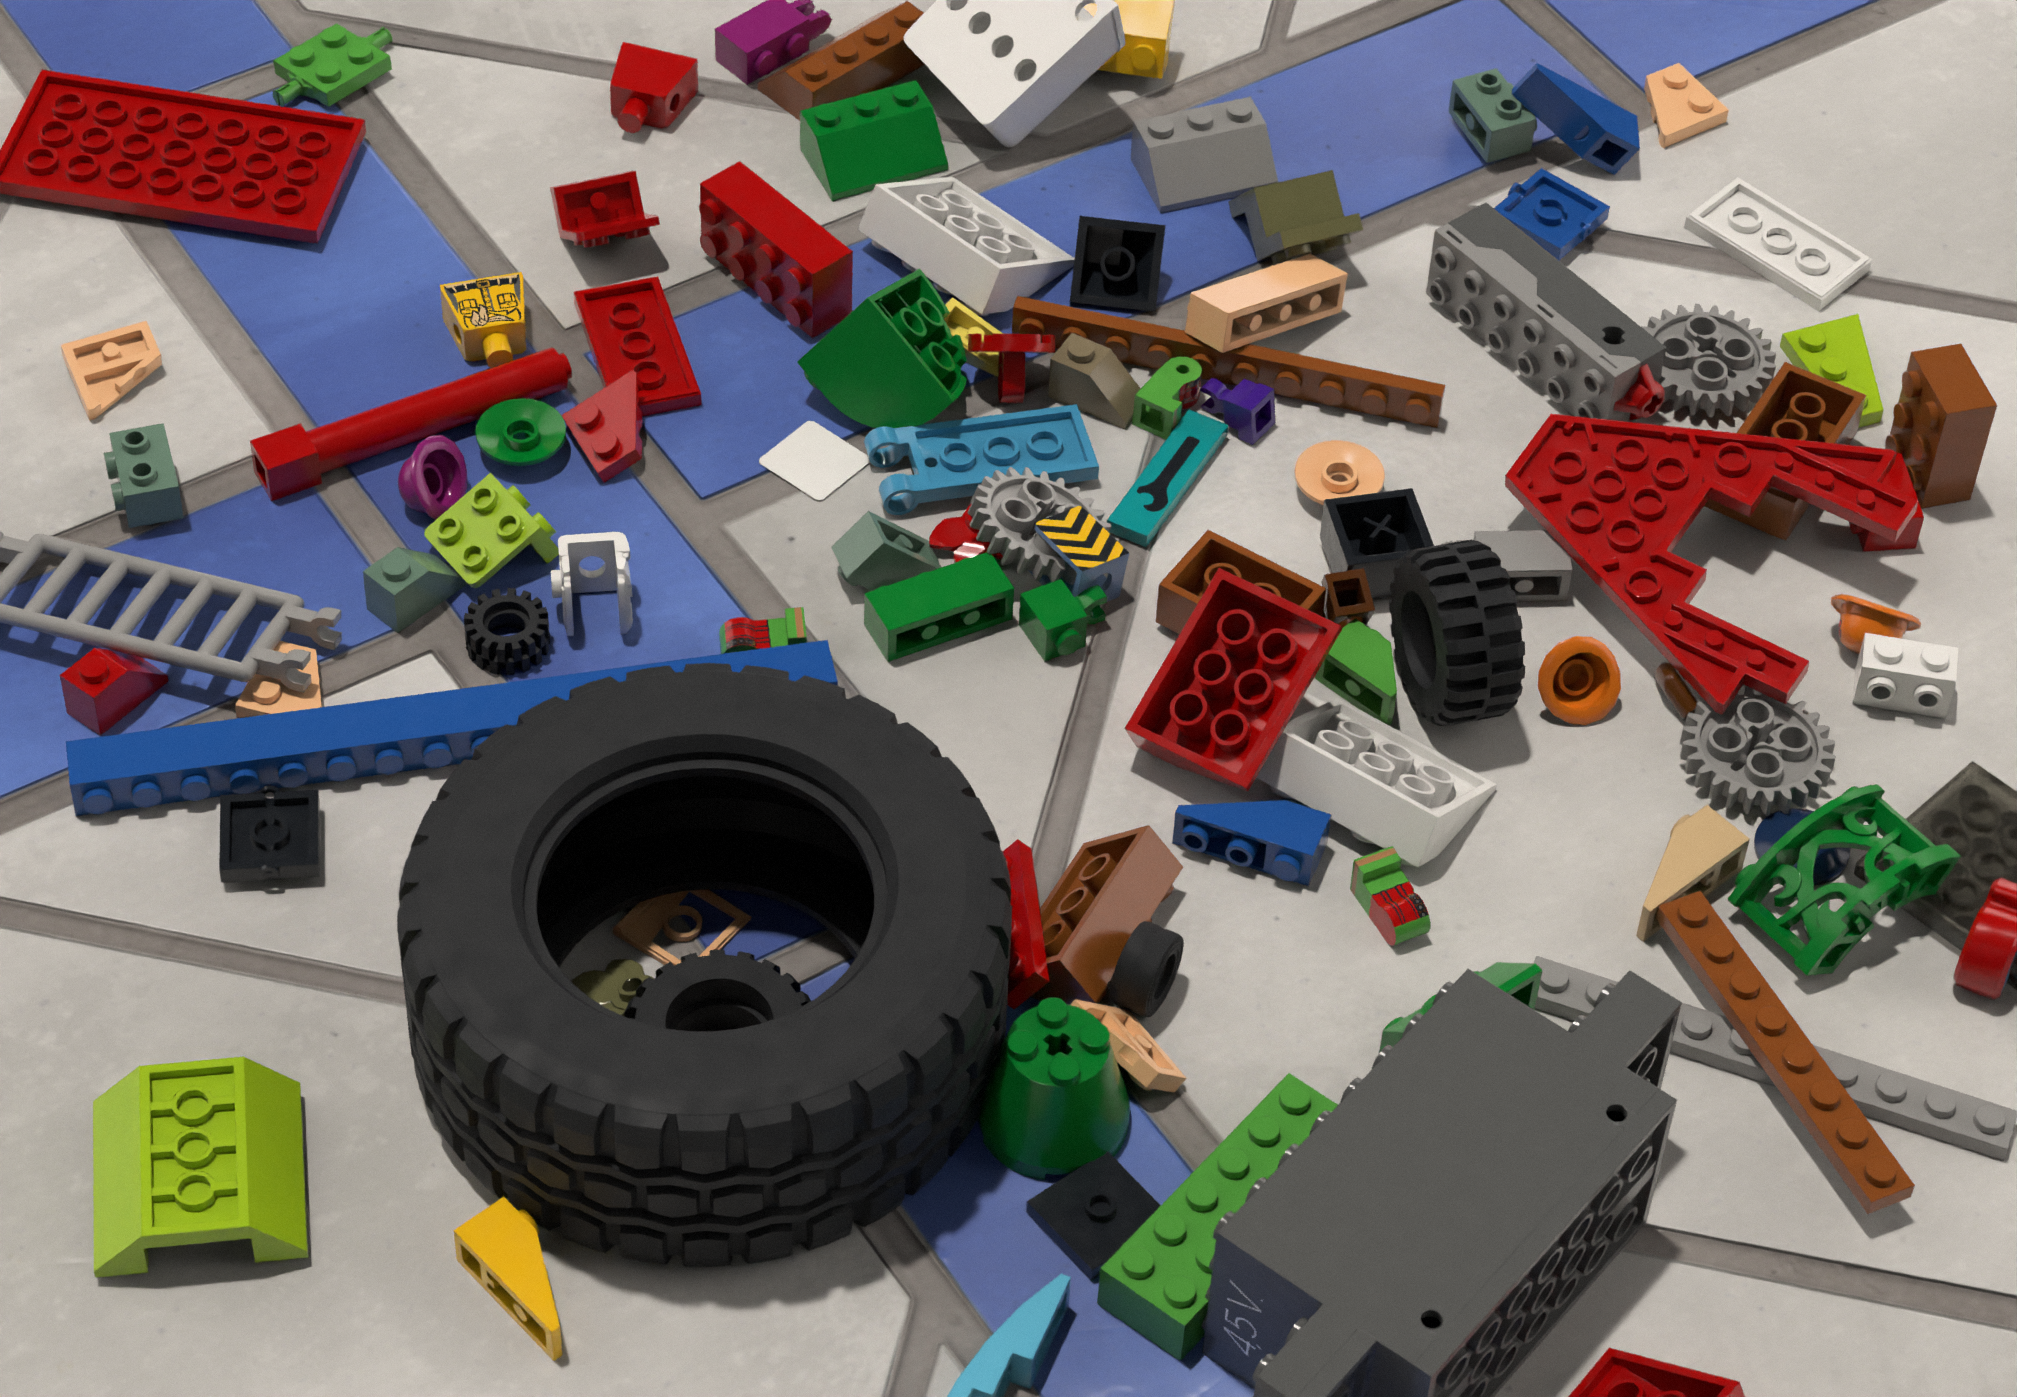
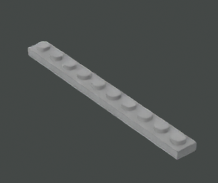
M1536 956L1533 963L1543 970L1535 1009L1574 1021L1581 1014L1587 1017L1594 1009L1595 1002L1604 987L1609 983L1614 985L1618 983L1617 981ZM1685 1003L1681 1004L1670 1053L1776 1087L1727 1017ZM1813 1045L1864 1116L2004 1161L2017 1120V1110Z

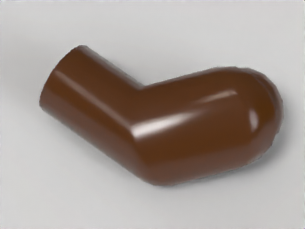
M1670 662L1661 663L1655 672L1656 682L1682 719L1685 720L1688 713H1695L1696 704L1699 700L1685 682L1684 677Z

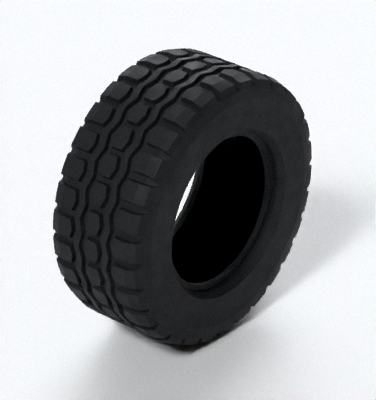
M720 663L686 664L683 672L676 673L670 665L626 672V681L618 682L610 676L570 690L569 700L566 701L554 696L532 707L518 716L517 726L505 724L474 750L471 760L462 761L440 788L436 801H432L411 844V850L402 872L399 888L400 906L397 912V931L411 1054L414 1059L419 1089L424 1101L433 1113L434 1122L445 1140L488 1190L499 1199L502 1197L508 1198V1201L518 1211L521 1209L526 1210L533 1217L537 1225L548 1231L561 1226L563 1237L567 1240L603 1253L608 1252L615 1245L621 1246L622 1258L647 1263L667 1265L673 1255L681 1256L684 1266L694 1267L730 1266L733 1255H741L747 1264L771 1261L792 1256V1245L797 1243L809 1251L849 1236L852 1222L864 1228L899 1207L905 1198V1194L912 1196L916 1194L943 1168L948 1160V1156H953L980 1116L981 1097L989 1083L994 1059L1006 1034L1012 929L1011 884L1006 859L1000 848V841L984 806L980 799L976 797L972 786L950 758L942 757L938 746L910 723L898 724L895 713L861 695L846 699L845 688L805 675L797 681L789 680L788 671L768 667L746 665L740 672H732L730 664ZM700 889L742 891L786 903L803 911L828 928L855 958L848 970L830 988L801 1008L758 1025L723 1031L673 1030L626 1018L589 998L559 969L565 958L581 939L604 920L621 910L661 895Z

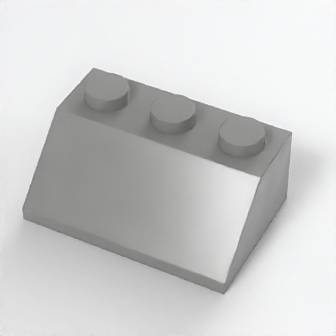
M1251 97L1133 121L1131 161L1160 213L1238 197L1252 188L1278 182L1267 125Z

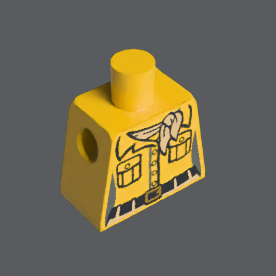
M522 272L440 285L442 318L464 360L472 362L486 359L488 366L492 368L513 361V355L522 354L526 350L525 299Z

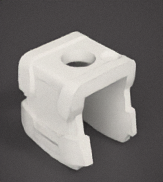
M605 532L559 537L560 570H551L552 598L562 597L563 621L567 636H574L571 593L617 590L620 635L628 633L632 627L633 617L630 597H632V585L628 565L630 548L625 534L621 532ZM590 556H597L605 562L601 568L594 571H588L579 566L581 560Z

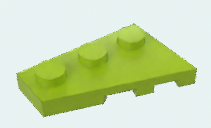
M1859 314L1782 334L1780 348L1794 366L1866 395L1858 428L1881 422L1884 409Z

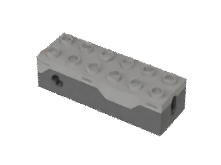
M1487 202L1435 230L1426 294L1433 302L1442 306L1454 316L1462 326L1471 330L1489 345L1495 353L1501 355L1518 369L1524 377L1530 379L1547 393L1554 402L1559 403L1573 416L1635 422L1640 418L1652 416L1661 407L1665 393L1663 386L1659 383L1667 347Z

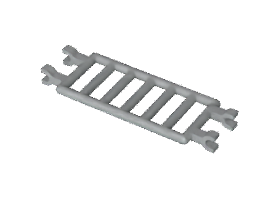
M0 531V562L9 564L0 574V623L240 682H248L255 674L280 679L288 688L303 693L311 683V674L300 672L297 669L303 670L311 660V652L299 649L291 650L287 654L274 651L287 631L308 636L319 646L335 650L342 640V632L334 631L327 627H335L341 619V610L330 607L322 608L318 612L305 609L304 600L298 595L45 534H35L29 541L4 536ZM42 553L65 558L23 609L1 603ZM85 563L107 568L67 619L44 614ZM127 573L150 579L110 630L87 625ZM170 584L193 589L154 640L130 635ZM213 594L236 600L197 651L173 646ZM255 605L279 610L241 662L217 656Z

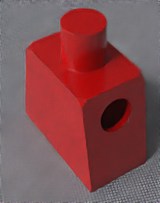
M623 42L610 83L611 114L618 118V125L629 133H637L642 125L660 129L669 127L698 92V59Z

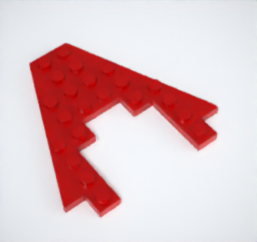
M1559 414L1549 415L1505 475V487L1712 709L1720 715L1724 714L1743 685L1786 704L1808 672L1809 660L1690 604L1706 581L1707 569L1671 552L1707 501L1712 499L1751 517L1769 489L1773 486L1893 542H1896L1915 514L1918 505L1917 499L1882 484L1895 464L1897 452L1891 449Z

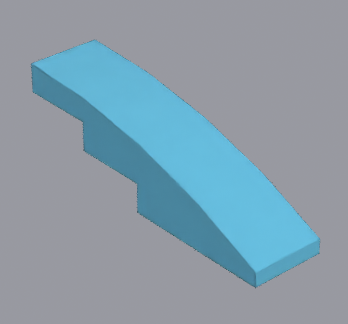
M1060 1274L1024 1302L986 1340L958 1377L947 1397H1004L1010 1382L1031 1389L1069 1307L1071 1277Z

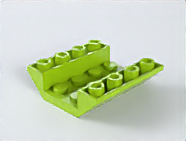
M243 1056L138 1066L93 1101V1235L95 1278L148 1273V1248L251 1239L255 1262L308 1258L300 1082Z

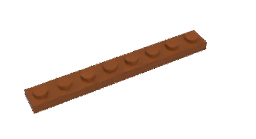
M1698 891L1659 905L1656 920L1866 1213L1870 1214L1910 1198L1915 1187L1912 1180L1703 893Z

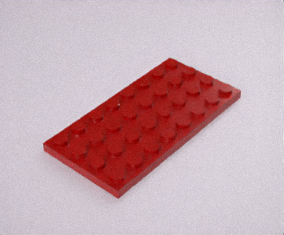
M41 69L0 149V194L318 244L366 134L365 119Z

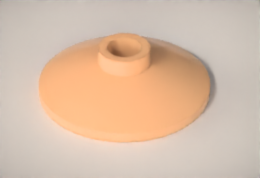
M1330 440L1314 444L1302 452L1295 465V480L1300 490L1311 500L1324 505L1325 499L1378 493L1382 490L1385 472L1378 457L1369 449L1349 441Z

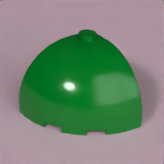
M921 269L867 297L797 361L804 370L807 381L814 388L820 390L838 410L851 419L873 428L884 426L892 428L916 427L930 421L961 395L967 380L966 377L961 375V366L967 362L961 337L957 334L952 337L949 327L944 320L950 312Z

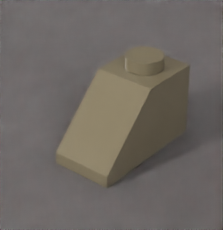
M1071 333L1050 359L1048 397L1066 405L1077 404L1080 411L1120 428L1126 429L1133 419L1135 394L1141 388L1110 348Z

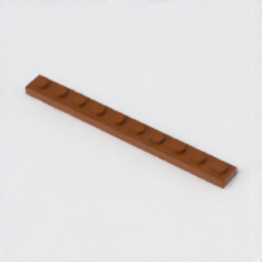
M1017 296L1013 306L1012 334H1041V343L1042 335H1056L1057 349L1061 347L1071 333H1074L1110 348L1119 361L1158 370L1171 358L1185 356L1196 360L1201 365V379L1210 380L1213 378L1224 384L1237 386L1243 379H1247L1273 388L1276 395L1438 428L1445 392L1444 384L1252 344L1221 353L1185 333L1184 330Z

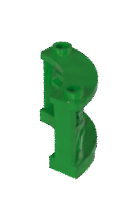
M1878 784L1861 788L1853 786L1847 789L1841 796L1829 801L1801 820L1783 835L1755 864L1746 866L1738 874L1734 882L1736 888L1728 897V901L1734 907H1739L1795 959L1794 964L1807 976L1832 974L1853 947L1874 928L1873 922L1869 919L1887 905L1893 911H1896L1913 900L1936 894L1961 857L1948 844L1935 846L1881 798L1885 790ZM1877 832H1878L1880 835H1882L1883 838L1877 837ZM1842 847L1868 851L1864 861V876L1867 884L1861 889L1847 883H1831L1814 891V867L1820 849ZM1882 857L1883 867H1889L1885 871H1880L1875 867ZM1776 884L1784 886L1783 892L1774 896V905L1776 907L1788 906L1796 899L1798 901L1796 905L1778 919L1761 904L1762 900ZM1841 899L1845 903L1836 912L1829 909L1830 900ZM1800 920H1802L1810 940L1807 945L1789 930Z

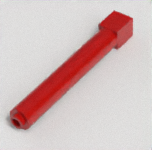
M551 347L305 431L300 423L250 440L254 473L271 501L322 484L321 474L479 420L486 410L500 402L518 398L536 400L565 390L568 387V379L572 378L569 360L564 353L558 354Z

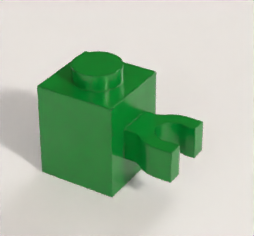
M1062 579L1053 581L1020 594L1019 626L1044 662L1062 655H1070L1078 649L1086 647L1087 624L1105 621L1106 614L1100 605L1107 603V596L1099 585H1095L1074 597Z

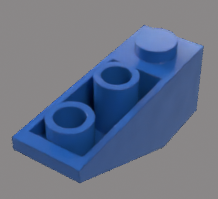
M1536 63L1512 88V95L1577 155L1613 175L1640 150L1637 115L1539 63Z
M1287 800L1178 805L1175 812L1172 843L1194 852H1202L1230 861L1238 866H1246L1274 875L1282 880L1293 881L1309 887L1327 847L1331 814Z

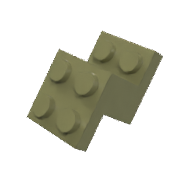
M1333 170L1255 187L1228 202L1232 218L1246 215L1257 261L1272 258L1273 265L1311 252L1312 255L1316 256L1335 251L1337 247L1350 244V236L1363 230L1359 213L1344 216Z

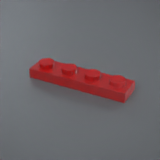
M1018 839L1003 851L1011 884L1012 929L1007 1005L1013 1009H1016L1049 982L1032 848Z

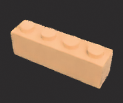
M1307 254L1191 292L1187 307L1188 314L1185 333L1224 353L1335 315L1342 311L1348 273L1312 254Z

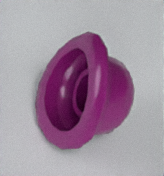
M443 435L429 436L420 442L412 456L403 463L398 475V490L406 505L416 512L427 513L435 520L462 498L467 490V468L464 456L455 442Z

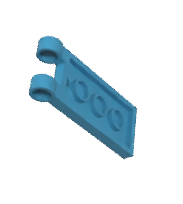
M1077 404L930 423L916 427L892 428L884 426L873 429L864 439L869 461L876 467H891L897 464L903 456H909L914 475L894 474L885 478L879 486L884 509L892 515L907 514L914 510L918 503L973 496L985 476L992 478L995 470H999L1006 475L1009 467H1013L1020 475H1022L1025 467H1027L1035 477H1040L1041 473L1046 471L1050 481L1056 482L1061 477L1065 483L1098 479L1099 464ZM890 445V446H888V447H886V448L879 449V448H881V447H883V446Z

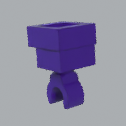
M1211 378L1200 388L1202 393L1211 396L1201 405V408L1211 414L1223 413L1224 424L1238 430V439L1253 445L1276 423L1274 389L1243 379L1233 390H1230L1221 381Z

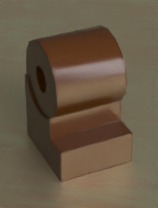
M1364 568L1325 574L1321 581L1322 586L1326 588L1323 617L1341 625L1342 628L1354 618L1367 625L1375 612V607Z

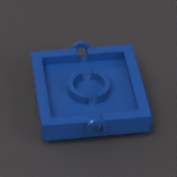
M1541 168L1522 185L1514 183L1508 192V197L1494 209L1560 261L1608 219L1610 206Z

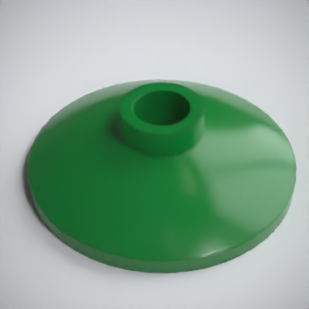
M510 399L495 404L482 414L476 425V441L482 452L494 461L512 466L532 465L547 460L559 451L566 437V426L561 414L549 404L534 399Z

